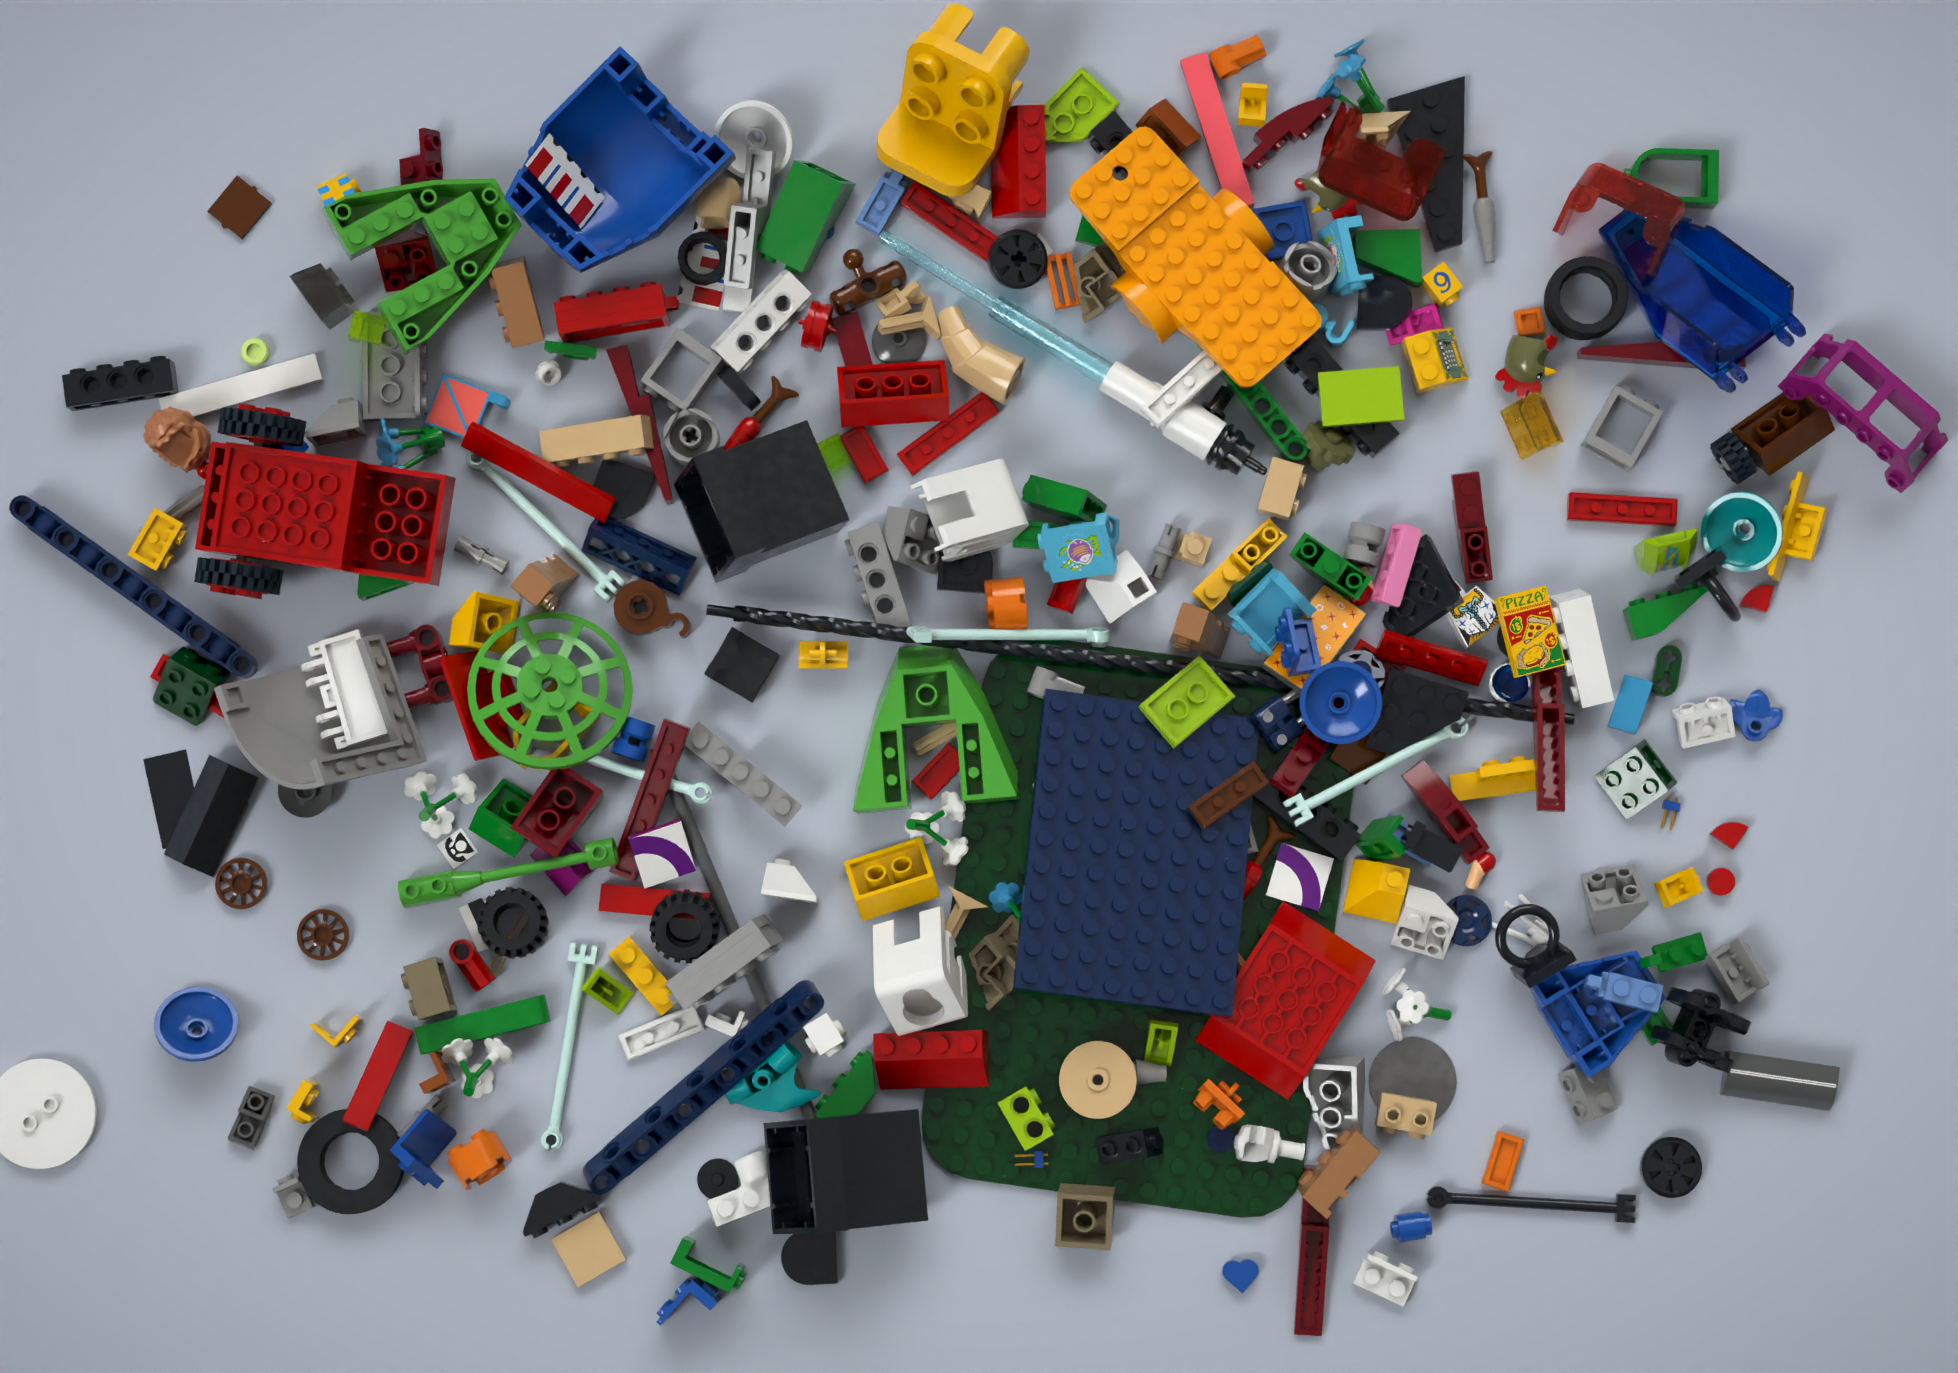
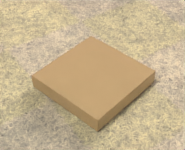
M600 1211L551 1239L577 1287L582 1286L626 1260Z

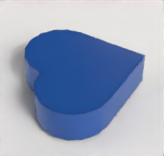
M1250 1259L1242 1260L1240 1263L1234 1260L1227 1261L1222 1267L1224 1278L1241 1293L1248 1288L1259 1272L1258 1265Z

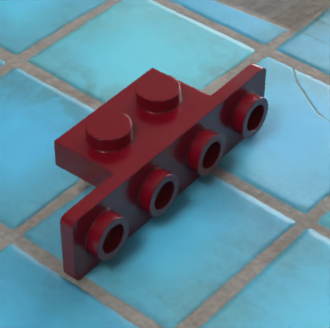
M428 128L419 129L420 155L399 159L401 185L430 180H443L442 143L439 131Z

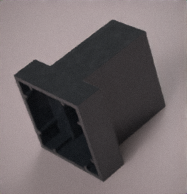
M807 420L727 450L721 446L694 456L674 483L715 583L744 573L751 565L836 534L850 520Z
M918 1109L763 1123L773 1234H820L848 1231L849 1229L928 1221Z

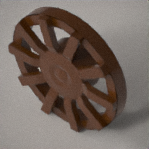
M247 858L232 859L226 862L217 873L215 880L217 895L224 904L231 908H251L258 904L266 893V873L253 860ZM238 863L239 873H235L230 866ZM243 863L251 864L246 873H243ZM256 868L260 874L250 877L249 875ZM226 869L232 875L231 879L222 877ZM262 878V886L253 884V881ZM221 881L229 883L230 887L221 890ZM252 888L261 890L258 897L253 894ZM233 891L230 900H227L223 894ZM238 894L241 895V905L233 904ZM245 894H248L254 901L246 904Z
M319 909L307 914L300 922L297 930V941L301 950L308 957L315 960L326 961L339 956L346 948L349 940V928L345 920L338 913L327 909ZM323 914L322 924H319L315 917L316 915ZM328 914L336 917L330 925H327ZM310 918L315 924L314 928L305 925ZM340 921L343 928L333 930L336 923ZM303 929L311 932V936L302 938ZM344 932L343 940L334 937L335 934ZM313 940V945L307 949L303 942ZM332 941L341 944L337 951L331 944ZM318 945H320V956L312 954ZM325 946L329 947L332 952L331 955L324 956Z

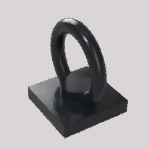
M1719 545L1677 574L1675 582L1681 590L1693 581L1699 587L1705 584L1729 619L1733 622H1738L1741 619L1738 608L1715 577L1720 573L1715 566L1727 559L1726 552Z
M1535 904L1518 905L1507 911L1497 925L1495 932L1497 950L1501 957L1512 965L1510 970L1514 977L1528 988H1532L1577 960L1573 952L1559 942L1560 931L1558 923L1554 916L1544 907ZM1534 915L1545 922L1549 932L1548 942L1546 945H1539L1526 953L1525 958H1522L1512 953L1506 942L1507 930L1510 924L1518 917Z

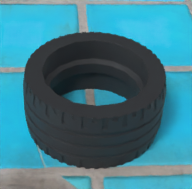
M1592 256L1574 258L1561 265L1550 278L1544 293L1545 312L1553 327L1562 335L1580 341L1597 339L1609 333L1622 319L1628 302L1627 285L1619 270L1610 262ZM1579 273L1591 274L1600 278L1608 286L1612 296V305L1609 313L1601 321L1593 324H1582L1571 319L1564 312L1560 303V291L1563 283L1571 276Z

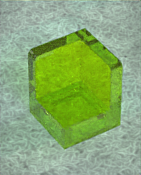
M354 310L348 339L356 343L365 341L379 345L387 324L383 317Z
M838 433L817 443L829 472L851 462Z

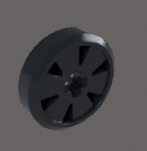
M1022 229L1010 230L999 235L991 244L987 256L991 275L999 284L1009 289H1024L1037 283L1044 275L1048 262L1047 251L1042 241L1035 234ZM1017 252L1021 253L1020 257H1024V262L1020 263L1018 267L1014 266L1015 262H1011V256H1015Z
M1663 1137L1653 1141L1644 1150L1640 1160V1173L1645 1185L1652 1192L1662 1197L1677 1198L1690 1193L1697 1186L1702 1174V1161L1695 1147L1688 1141L1677 1137ZM1670 1159H1672V1163L1678 1165V1170H1674L1673 1175H1670L1669 1171L1664 1170V1164H1668Z

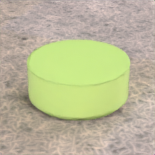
M252 338L243 344L241 355L249 365L261 366L267 362L270 351L264 341Z

